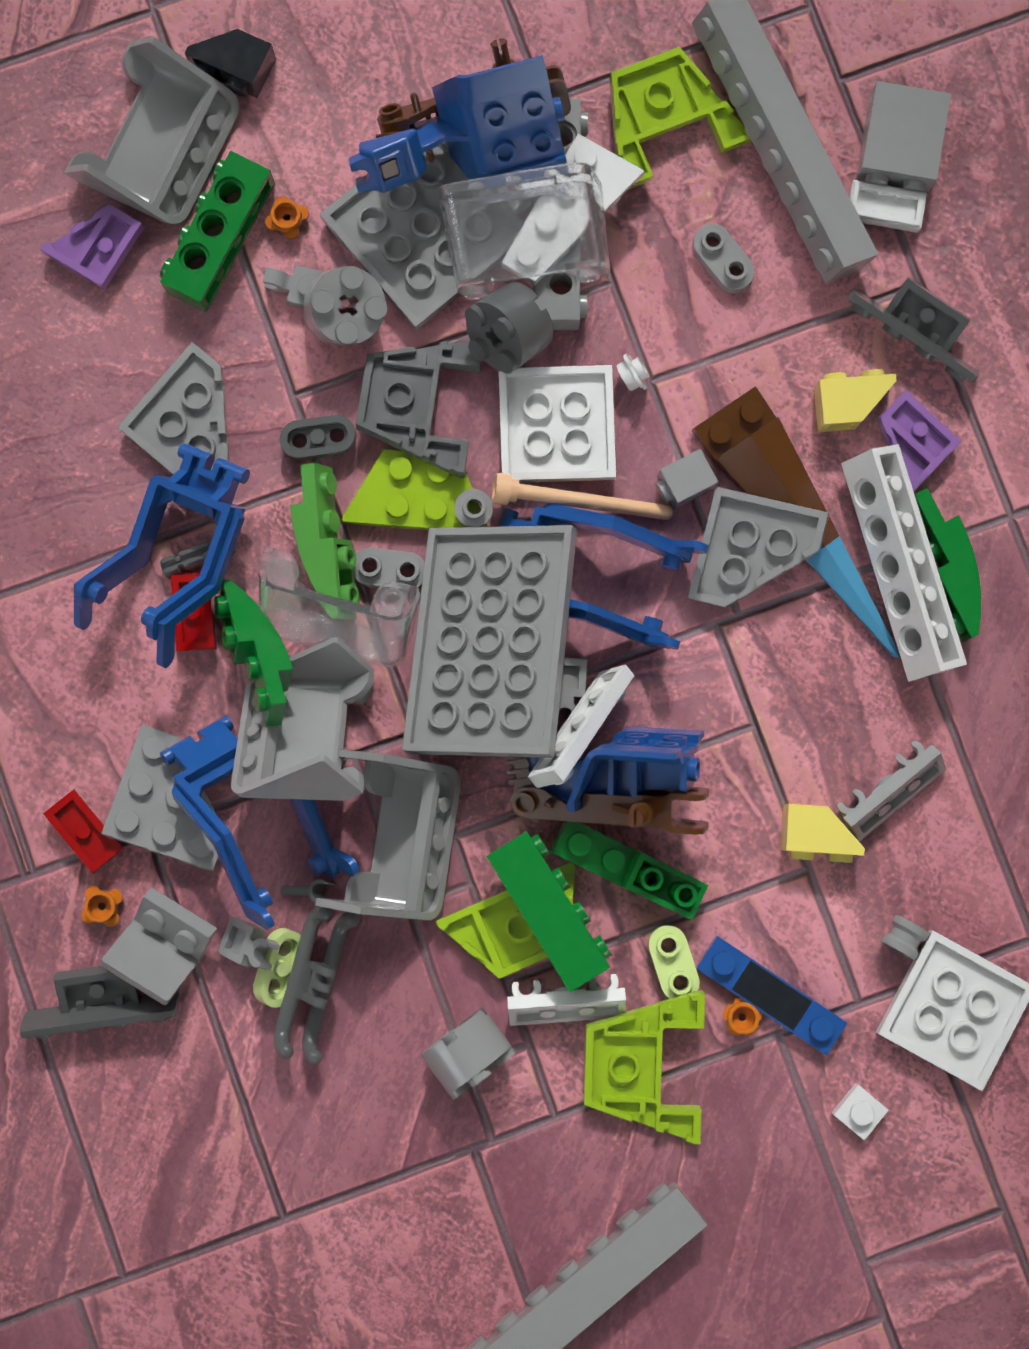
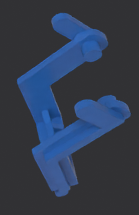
M182 443L177 452L178 457L183 459L180 469L171 477L154 474L153 479L150 480L128 546L74 584V625L85 630L92 621V603H103L110 590L147 565L168 503L173 501L214 519L217 527L200 575L158 607H147L141 616V623L146 626L147 637L155 641L157 640L156 663L164 668L171 665L175 656L176 625L219 593L245 519V509L232 504L239 483L245 484L250 477V470L222 458H218L213 465V454L186 443Z
M550 503L544 507L535 506L531 522L517 519L519 514L517 511L504 508L499 527L573 525L574 528L609 534L663 556L660 566L672 571H679L681 563H690L693 554H707L709 548L708 544L696 540L669 539L617 516ZM570 599L568 618L587 622L650 647L679 649L680 641L669 638V634L661 631L663 621L660 619L645 616L643 624L595 605Z
M226 715L197 731L200 739L198 742H195L191 736H188L160 752V756L167 766L175 762L182 770V772L173 776V799L213 844L245 916L268 930L275 925L273 918L266 910L267 907L273 904L270 894L263 887L257 891L232 832L201 798L204 790L233 773L238 739L230 731L234 729V725ZM290 799L314 854L313 857L307 860L311 871L316 876L325 873L329 877L336 876L340 873V870L352 877L358 874L360 869L355 859L334 847L315 800Z

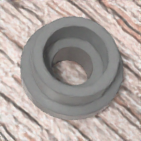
M469 489L458 496L454 507L455 515L459 522L467 527H481L489 521L493 512V504L485 492L478 489ZM475 501L479 503L481 511L478 514H471L467 510L469 502Z

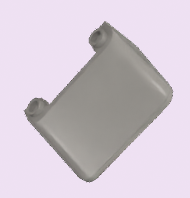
M148 36L130 41L123 54L122 66L126 76L141 87L105 159L91 152L78 153L71 158L64 174L84 186L167 224H178L188 217L238 116L239 102L236 95L226 86L157 38Z
M339 637L330 638L290 656L293 672L288 691L284 692L287 704L282 724L269 727L265 725L262 712H257L255 709L254 689L256 687L254 680H249L244 693L231 780L232 791L242 798L336 801L347 800L362 794L364 787L363 774L354 767L341 769L342 757H338L339 749H343L347 707L351 703L362 704L370 697L374 680V669Z

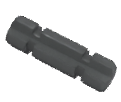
M208 541L179 552L177 557L173 554L161 559L160 565L164 575L171 579V575H183L182 571L184 570L190 572L203 567L210 547Z

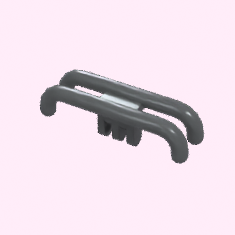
M315 906L308 914L302 929L274 1031V1048L280 1058L289 1059L294 1054L289 1037L299 999L311 1005L302 1039L303 1056L309 1064L317 1065L321 1062L322 1054L318 1050L319 1033L347 933L350 927H356L360 923L358 914L345 912L337 919L331 932L323 963L311 961L310 959L322 921H327L331 918L332 910Z

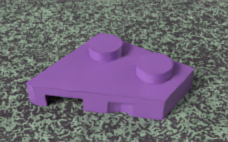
M109 204L94 213L91 219L81 221L69 228L70 233L54 243L46 242L40 250L46 256L105 290L144 227L141 222Z
M907 390L877 419L886 445L899 444L913 492L962 442Z

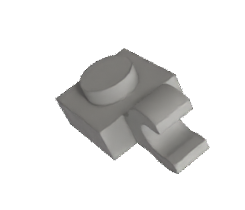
M295 265L293 276L283 271L266 267L263 283H265L264 288L270 291L287 293L288 305L304 309L306 289L311 281L322 274L323 271Z

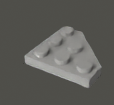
M191 342L120 423L118 428L172 474L180 469L183 460L177 454L178 448L182 443L213 454V465L218 458L230 462L224 376L221 365Z
M716 487L702 540L703 543L709 545L707 554H699L688 598L727 608L819 553L830 515L829 512Z
M142 725L101 834L213 872L218 859L213 844L175 802L172 796L173 776L182 772V770L175 762L167 766L160 756V752L178 743L180 739L177 736ZM204 790L202 792L201 798L214 811V808Z

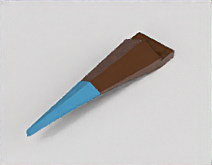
M756 386L692 429V432L712 462L742 493L827 512L779 417L775 416ZM829 517L820 552L806 561L836 592L890 655L899 657V651Z

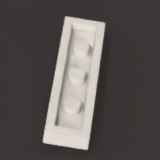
M626 664L598 673L557 733L554 758H540L529 774L528 778L537 788L553 784L561 785L573 775V767L615 704L621 701L627 693L626 688L633 679L634 674Z

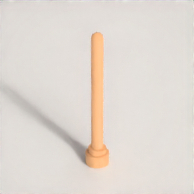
M496 473L492 489V503L508 505L509 502H516L517 499L661 520H668L673 515V510L669 505L519 484V480L512 479L510 474Z

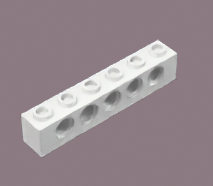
M899 444L870 449L841 463L908 682L967 665Z

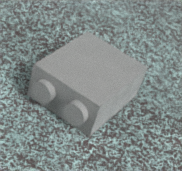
M876 81L869 96L856 180L929 193L938 177L951 94Z

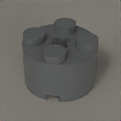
M510 282L467 308L465 318L467 332L471 340L468 344L471 355L477 361L484 360L491 367L509 374L541 353L553 339V324L547 309L545 308L541 311L534 300L539 297L527 286L517 282Z

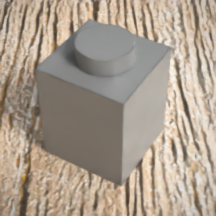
M699 449L661 468L657 476L659 481L655 483L664 503L670 501L675 510L714 490L718 480L702 450Z

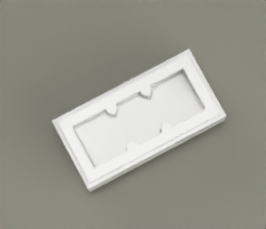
M858 180L852 181L849 198L862 223L919 233L921 230L927 197L926 192Z

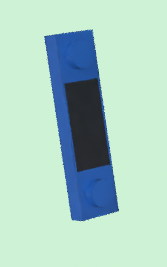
M717 935L695 966L702 973L747 1003H750L756 1009L825 1055L829 1053L847 1025L846 1021Z

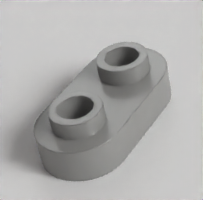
M718 224L702 226L696 232L692 243L695 257L722 290L732 294L743 292L749 287L754 276L752 261L724 227ZM714 237L718 240L719 245L711 247L706 243V239ZM738 266L742 270V274L734 276L730 273L729 268Z
M368 547L356 553L354 577L360 584L366 587L413 592L422 587L425 562L419 555L412 552ZM374 560L377 562V568L374 572L368 573L364 571L363 565L366 561ZM412 565L415 568L414 575L411 577L402 576V567Z

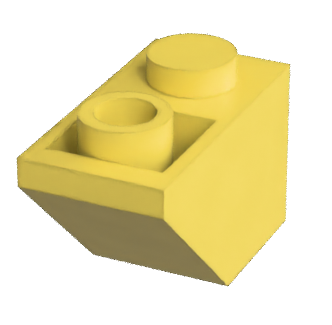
M873 369L861 373V376L847 377L844 372L824 375V379H820L814 387L818 433L855 430L897 381L896 373L884 374V370Z
M783 804L781 850L791 851V859L814 860V853L830 854L829 861L853 863V855L864 856L865 848L828 806Z

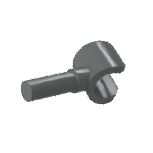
M318 879L313 881L311 885L282 886L281 895L310 897L312 901L316 902V898L330 899L325 898V889L329 885L337 886V884L332 881Z

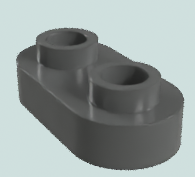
M331 415L288 423L281 431L280 445L289 458L304 461L346 454L354 447L357 436L355 428L348 418L341 415ZM336 431H341L345 434L344 439L338 443L331 440L332 434ZM301 436L307 439L306 445L302 448H296L294 446L295 439Z

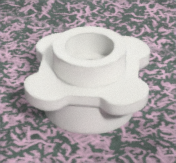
M627 353L624 354V361L616 365L624 383L630 391L638 387L644 390L647 389L645 379L649 377V374L639 357L633 360Z

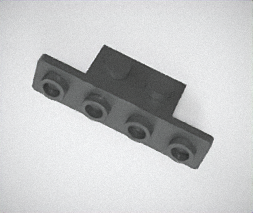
M908 277L887 308H884L856 288L848 296V299L854 302L851 306L854 311L867 319H870L873 315L885 324L882 327L884 331L898 340H901L904 336L915 343L916 346L913 349L925 359L933 361L936 357L948 365L945 371L956 380L963 383L967 378L974 383L978 378L979 371L949 351L971 319Z
M102 966L56 972L53 981L60 1006L25 1012L19 1031L21 1038L35 1037L41 1039L53 1034L72 1031L84 1033L93 1028L108 1026L120 1028L131 1023L150 1020L152 1022H162L177 1016L180 994L177 991L168 1004L163 1005L147 994L141 995L139 989Z

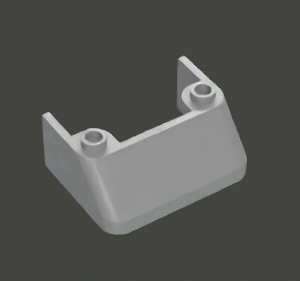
M339 749L338 757L365 761L364 785L371 794L382 796L371 872L360 871L358 874L350 877L346 886L344 900L316 898L315 906L362 915L417 920H432L436 918L442 909L461 787L458 771L451 766L387 754Z

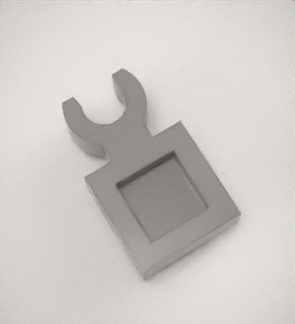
M564 658L559 710L568 709L572 713L576 707L574 698H582L585 694L588 659Z
M230 916L217 953L242 966H253L271 970L272 964L266 962L265 953L268 948L278 950L279 944L274 940L263 938L265 930L241 918Z

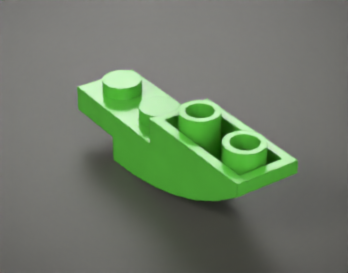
M317 463L301 465L303 503L290 505L295 539L303 566L314 589L332 615L358 616L359 591L355 585L354 577L356 553L352 547L351 540L338 538L337 532L340 528V519L335 507L337 481L333 474L332 467Z

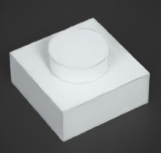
M855 1083L832 1111V1114L865 1140L888 1112V1109Z

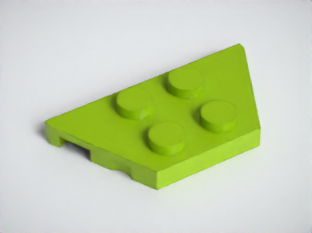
M384 449L343 514L342 522L343 524L416 530L467 527L457 519L454 507L458 496L464 491L473 488L466 471L465 477L460 478L406 452ZM472 501L467 504V510L471 514H478L481 511L479 503Z
M570 862L558 868L571 887L564 892L573 905L575 865ZM507 890L436 920L437 926L451 936L499 979L548 958Z

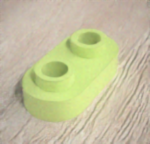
M662 925L654 929L648 939V949L663 993L671 999L697 991L700 985L699 976L684 933L672 925ZM665 938H672L675 941L673 951L664 952L662 950L661 943ZM683 975L687 979L686 987L681 990L676 989L673 985L675 977Z
M279 928L268 936L267 939L276 941L279 944L278 950L268 948L265 953L266 962L272 964L271 970L261 968L257 970L253 992L259 1002L273 1008L281 1007L301 936L299 933L287 928Z

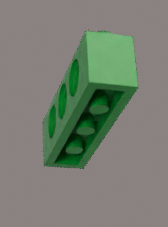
M231 150L225 161L220 160L216 165L212 176L214 181L208 193L203 192L195 206L196 215L191 225L184 226L178 237L177 244L179 247L173 258L169 257L164 262L160 271V283L166 293L206 313L275 185L271 170ZM238 192L241 194L240 199L235 203L228 204L224 202L225 197L229 193ZM216 224L224 226L223 231L219 235L213 237L206 235L207 230L211 226ZM194 258H206L204 266L200 269L194 270L189 268V264Z

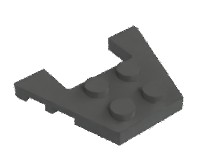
M471 340L449 344L448 341H442L437 346L419 349L412 346L367 354L356 429L450 474L464 478L469 441L432 436L431 428L441 369L480 373L482 361H477L471 355L468 348Z

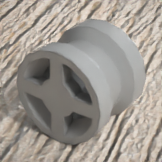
M895 914L892 919L893 927L890 933L883 935L881 942L915 961L919 955L918 946L921 942L928 939L930 933L913 922Z

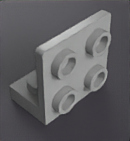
M151 887L143 896L134 920L103 956L100 965L159 1003L167 1005L205 955L217 928Z

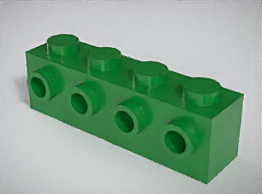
M526 831L486 857L571 993L611 968L606 959L612 956L600 935L594 939L590 935L585 925L591 922L581 903L578 901L572 905L564 891L571 887L560 869L556 868L551 871L545 862L544 857L550 853L539 835L536 834L530 837Z

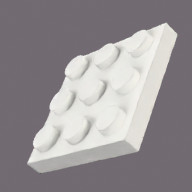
M612 365L517 368L509 374L499 371L501 462L503 474L512 475V479H518L519 483L616 479Z
M929 930L930 935L928 939L923 941L920 946L918 957L910 965L876 1033L983 1091L1029 1002V983L937 932Z

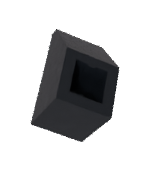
M235 29L187 46L185 50V56L188 61L214 79L224 83L234 94L239 96L249 94L255 98H258L276 61L271 43L240 29Z

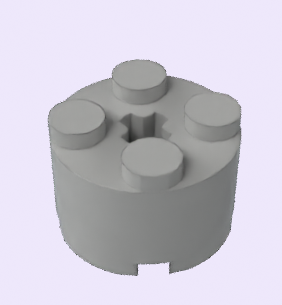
M342 266L323 272L311 281L304 295L303 315L308 328L318 339L333 345H351L369 339L382 325L388 310L384 292L378 281L365 270L355 266ZM347 299L350 303L348 306L349 313L341 314L338 310L342 305L341 301Z
M481 1008L432 1044L421 1056L454 1100L470 1087L473 1088L491 1074L490 1070L496 1065L498 1067L516 1052L490 1015Z

